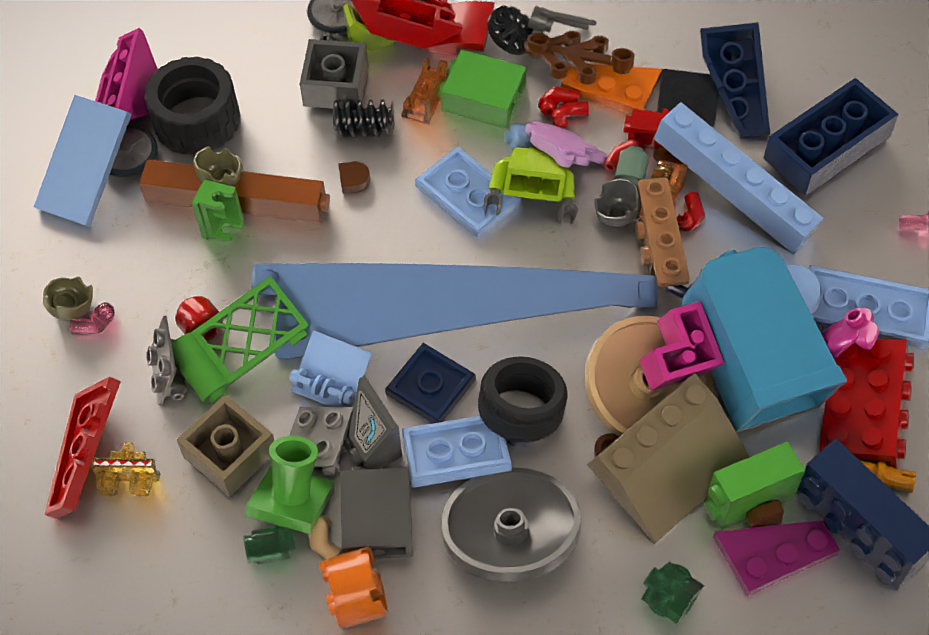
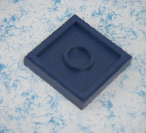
M423 342L385 388V393L429 422H443L476 380V374Z

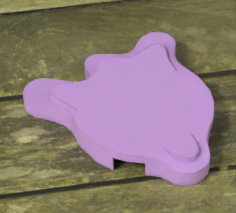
M538 121L527 122L525 126V132L531 137L530 142L538 149L552 156L560 166L570 167L572 164L587 166L590 161L603 164L608 156L605 152L597 149L596 146L585 142L578 135L558 126L543 124Z

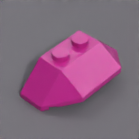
M140 28L118 38L117 48L110 56L102 73L95 98L96 102L129 112L131 117L128 123L143 118L148 114L144 98L145 87L151 75L158 69L144 31Z

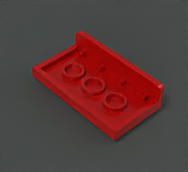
M877 339L870 350L863 349L854 343L837 358H834L847 382L825 401L819 453L837 439L859 460L890 462V467L898 469L899 459H905L906 439H901L902 430H908L909 410H904V402L911 400L912 383L907 381V372L914 371V353H908L907 340Z

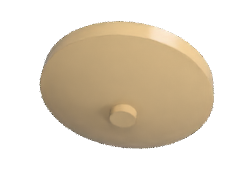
M635 316L617 322L597 339L588 355L585 366V387L588 399L601 422L619 437L683 383L651 391L639 361L653 349L666 346L657 323L660 317ZM711 373L699 377L714 394V379Z

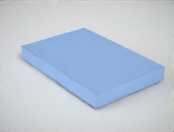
M459 146L415 179V186L476 238L481 237L521 204V197L500 193L502 197L500 214L496 215L497 206L495 204H489L486 213H484V198L488 193H491L489 184L492 173Z
M480 416L402 428L412 488L512 471L506 439L492 432L484 424Z

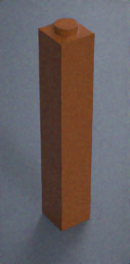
M147 159L139 185L145 201L193 207L192 201L201 183L197 178L194 165ZM243 171L241 179L233 186L236 187L243 214L320 223L323 212H327L329 209L330 195L325 193L324 181Z

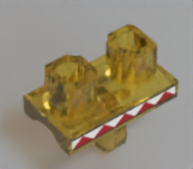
M124 442L122 451H112L111 458H93L92 469L97 476V489L102 496L117 495L119 482H130L129 491L132 495L149 496L153 482H159L160 471L156 470L155 460L146 459V452H135L133 442Z

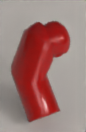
M552 87L540 97L538 108L543 115L549 116L561 102H578L579 90Z
M630 139L618 144L612 149L603 166L606 170L615 172L622 150L630 146H636L644 149L646 152V148L640 144L641 141L638 139Z

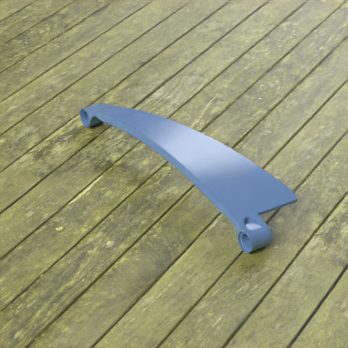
M277 263L252 265L251 289L271 276L309 325V328L305 330L308 334L306 338L293 347L287 343L275 352L276 357L279 359L303 357L313 330L360 347L470 327L607 306L627 308L650 307L657 309L658 303L656 276L435 264ZM271 287L259 294L277 297ZM281 302L280 309H287ZM279 314L276 330L290 332L299 324L293 316ZM276 336V341L279 340L281 337Z

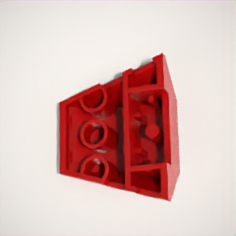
M351 0L371 34L425 50L461 33L463 28L460 23H455L454 11L447 8L448 0Z

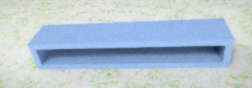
M682 102L661 120L654 140L791 253L795 254L824 219Z

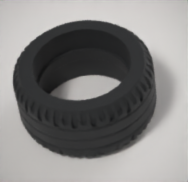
M522 356L502 359L490 366L482 378L478 398L480 417L492 432L507 440L535 442L545 439L557 430L563 420L568 398L567 386L560 373L541 360ZM512 390L526 391L538 396L545 404L535 408L518 407L505 401L500 394Z

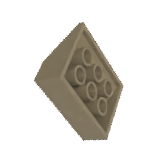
M694 373L587 465L655 544L707 497L714 472L749 458V455L718 399Z

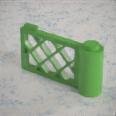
M269 276L197 329L182 335L172 342L175 366L204 404L211 402L214 405L225 394H229L227 389L232 383L287 343L293 347L306 338L308 334L305 330L309 328V325L275 280ZM271 287L277 295L275 308L258 306L259 294ZM253 299V305L247 304ZM281 302L287 309H280ZM238 309L252 310L249 327L232 325L233 313ZM256 311L274 313L272 330L254 328ZM279 314L291 315L299 324L290 332L276 330ZM227 318L226 324L220 323L221 321ZM212 328L225 329L222 346L208 344L202 335ZM230 330L248 332L245 349L227 347ZM252 334L271 335L269 347L263 351L250 350ZM275 336H280V337H281L279 340H277L276 342H274V341H275ZM214 350L221 351L220 358L217 356ZM226 352L244 354L243 365L231 374L224 365ZM249 355L255 356L250 361H248Z

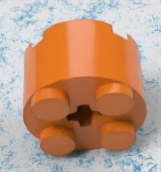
M370 547L330 557L320 562L325 583L329 582L332 592L326 594L327 604L331 615H336L340 628H347L388 616L386 612L388 610L380 573L377 574L375 567H371V564H375L376 560Z

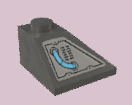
M363 376L358 381L349 431L351 448L347 451L356 467L381 469L402 457L399 427L366 376Z

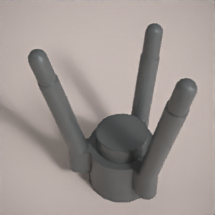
M535 6L527 27L534 29L533 33L544 34V31L550 33L554 22L583 30H588V25L596 26L597 22Z

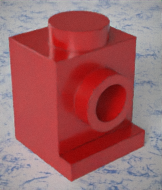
M663 108V113L633 109L632 116L626 115L623 133H629L628 140H640V144L645 148L656 150L663 147L654 140L661 120L669 113V109Z

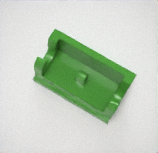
M204 179L192 201L201 236L207 240L210 237L224 242L232 241L233 236L229 233H223V228L242 229L245 223L236 187Z

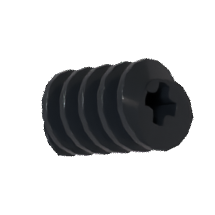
M381 99L378 108H375L373 100H369L367 108L363 107L361 100H357L355 108H352L349 100H346L343 109H340L337 100L333 102V125L335 132L337 129L339 136L345 138L349 129L351 136L357 137L359 129H361L363 136L368 137L372 129L374 135L380 137L384 128L388 137L392 136L394 131L393 100L390 108H387L384 99Z

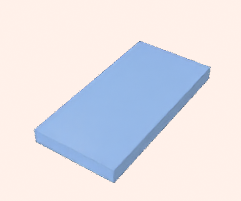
M74 94L33 207L90 227L131 114L127 111Z
M809 265L808 269L816 275L822 290L820 304L812 314V317L817 323H821L823 328L828 329L834 323L843 320L850 310L864 307L870 309L874 316V324L879 328L877 339L907 340V346L922 349L928 348L929 289Z

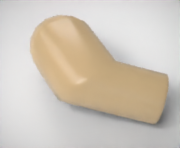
M321 514L312 533L308 534L309 546L327 560V558L341 555L343 552L342 549L329 541L328 531H330L332 521L327 515Z

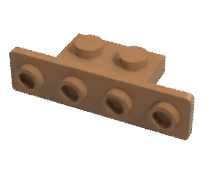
M668 178L639 180L637 187L642 211L640 221L635 223L637 240H642L643 247L640 249L641 263L643 266L647 265L650 276H656L659 287L686 285L689 283L690 277Z

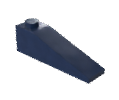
M759 22L700 28L702 58L740 138L770 135Z

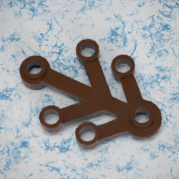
M567 31L565 34L553 38L543 33H533L528 36L524 43V51L533 58H542L551 67V77L555 79L567 77L568 64L559 61L556 57L561 56L579 72V82L587 85L595 83L597 71L595 68L588 66L584 61L611 65L614 72L626 74L633 68L635 57L634 52L626 48L615 49L611 55L601 54L608 51L609 39L607 37L595 36L591 40L581 42V34L577 31Z

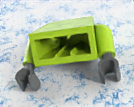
M516 147L513 149L511 156L504 157L494 165L489 184L491 193H488L484 198V213H486L489 204H495L497 206L496 215L500 214L502 208L500 193H503V195L556 202L563 201L556 216L557 221L562 223L564 215L567 213L571 217V224L574 222L578 214V207L572 203V200L575 199L574 175L567 167L558 165L552 156L535 147Z

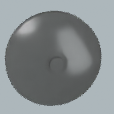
M512 468V471L473 477L459 486L444 506L441 517L443 542L451 558L461 568L477 577L496 582L526 581L551 572L565 562L572 554L580 537V510L574 495L562 482L540 471L527 468Z

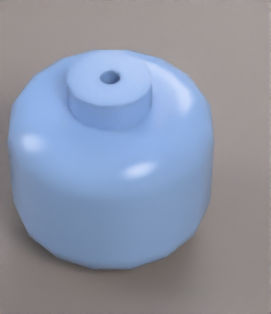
M514 123L505 132L504 141L510 144L512 150L516 147H533V144L530 142L531 137L525 132L526 124Z

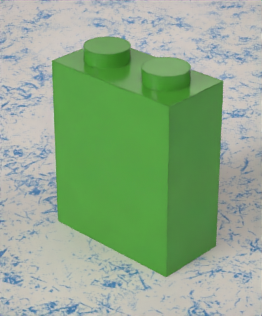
M461 49L457 59H452L449 65L447 80H443L439 86L438 97L441 98L442 110L508 128L526 87L527 67Z
M784 442L713 473L704 505L709 517L713 521L716 520L721 529L745 520L747 513L759 505L775 500H780L782 504L794 499L805 468L789 442Z

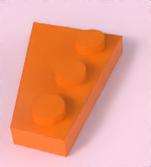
M587 64L597 71L595 83L587 85L579 82V72L570 65L567 77L561 82V87L579 90V97L632 114L633 109H646L662 76V69L633 67L626 74H618L613 71L611 65Z

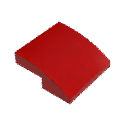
M459 1L448 3L447 8L454 11V21L462 25V31L428 48L429 52L456 55L458 48L484 52L488 37L487 20L489 15L495 10V2Z

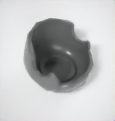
M615 179L604 183L599 198H595L594 202L599 221L610 227H625L634 221L641 211L637 185L625 179Z

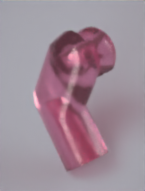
M929 212L926 215H900L899 230L929 232Z

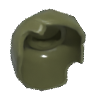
M208 146L197 152L193 159L195 172L201 184L206 179L233 187L241 179L243 173L242 162L239 156L230 153L227 148H224L220 153H216Z
M80 277L53 279L44 288V307L57 319L72 321L82 318L91 307L93 287L92 285L86 286Z

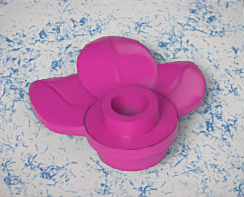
M864 307L854 308L845 315L843 320L834 323L823 333V339L828 343V348L833 358H837L854 343L867 350L873 347L879 334V328L874 324V316L870 309Z

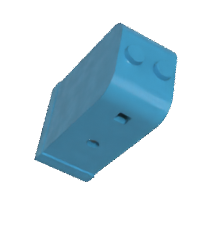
M757 247L738 253L736 250L727 251L720 255L719 258L713 259L705 265L683 296L682 306L701 301L724 361V364L711 372V375L730 415L729 420L736 433L819 407L847 382L840 366L836 364L784 260L775 251L764 247Z

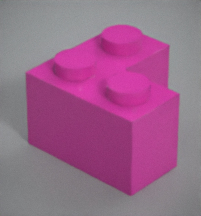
M701 301L671 309L660 318L657 323L666 346L653 349L639 360L651 391L684 382L694 373L698 377L710 374L723 365V358Z

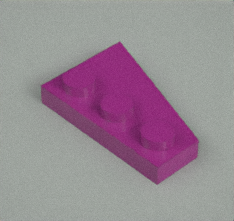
M822 520L716 531L713 535L715 542L747 596L837 556L841 550Z

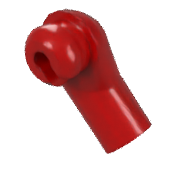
M588 101L562 104L551 113V118H553L552 125L565 128L568 126L567 117L589 116Z
M690 192L684 197L688 211H684L683 216L680 214L677 216L679 228L683 231L694 230L705 218V212L698 192Z

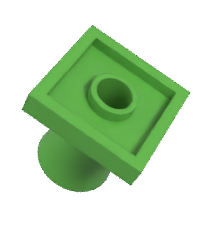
M300 436L281 437L270 445L271 466L248 501L245 516L311 534L334 493L335 482L312 476L318 456V448L311 440Z

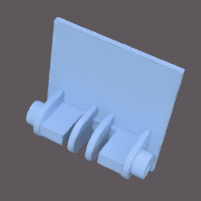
M313 330L299 369H293L290 374L289 381L293 382L291 391L330 407H353L359 378L365 375L373 353Z

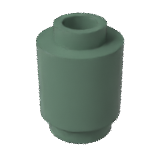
M630 146L622 150L614 180H630L637 185L639 180L645 179L650 160L645 150L636 146Z

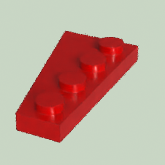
M109 376L74 395L44 515L58 519L74 512L77 508L84 482L121 381Z

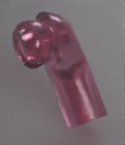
M103 302L92 311L88 318L71 320V334H99L103 332L114 318L115 309L112 304Z

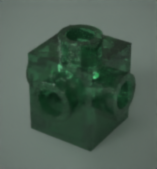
M669 561L661 569L654 567L643 583L647 590L641 599L649 604L650 609L654 613L667 617L677 624L689 613L704 585L691 577V573L685 567Z

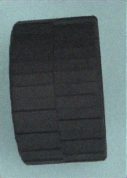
M200 56L181 57V59L169 61L166 65L159 67L149 78L148 84H146L144 98L151 122L159 141L165 144L167 148L178 151V153H190L193 155L208 146L212 150L223 146L226 141L233 137L234 132L237 131L240 112L231 75L220 63H216L209 58H201ZM206 97L215 100L210 106L196 113L179 114L171 111L180 102L190 98Z

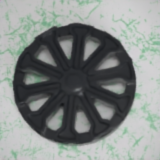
M502 5L489 15L487 20L488 33L494 43L505 52L513 55L526 54L524 43L534 30L527 27L530 18L526 14L520 13V9Z

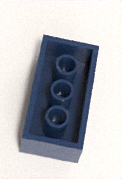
M854 78L770 135L763 159L798 191L807 196L888 139L892 134L899 114L857 78Z
M835 439L806 464L804 475L796 491L799 500L808 509H813L823 519L824 524L831 532L839 534L849 544V548L854 555L860 559H865L875 569L876 575L882 582L890 584L898 590L926 565L929 560V525L842 443Z

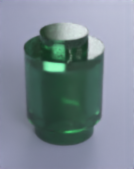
M279 525L253 530L252 534L244 536L248 563L257 562V565L291 559L290 551H296L293 530L286 531L285 527Z

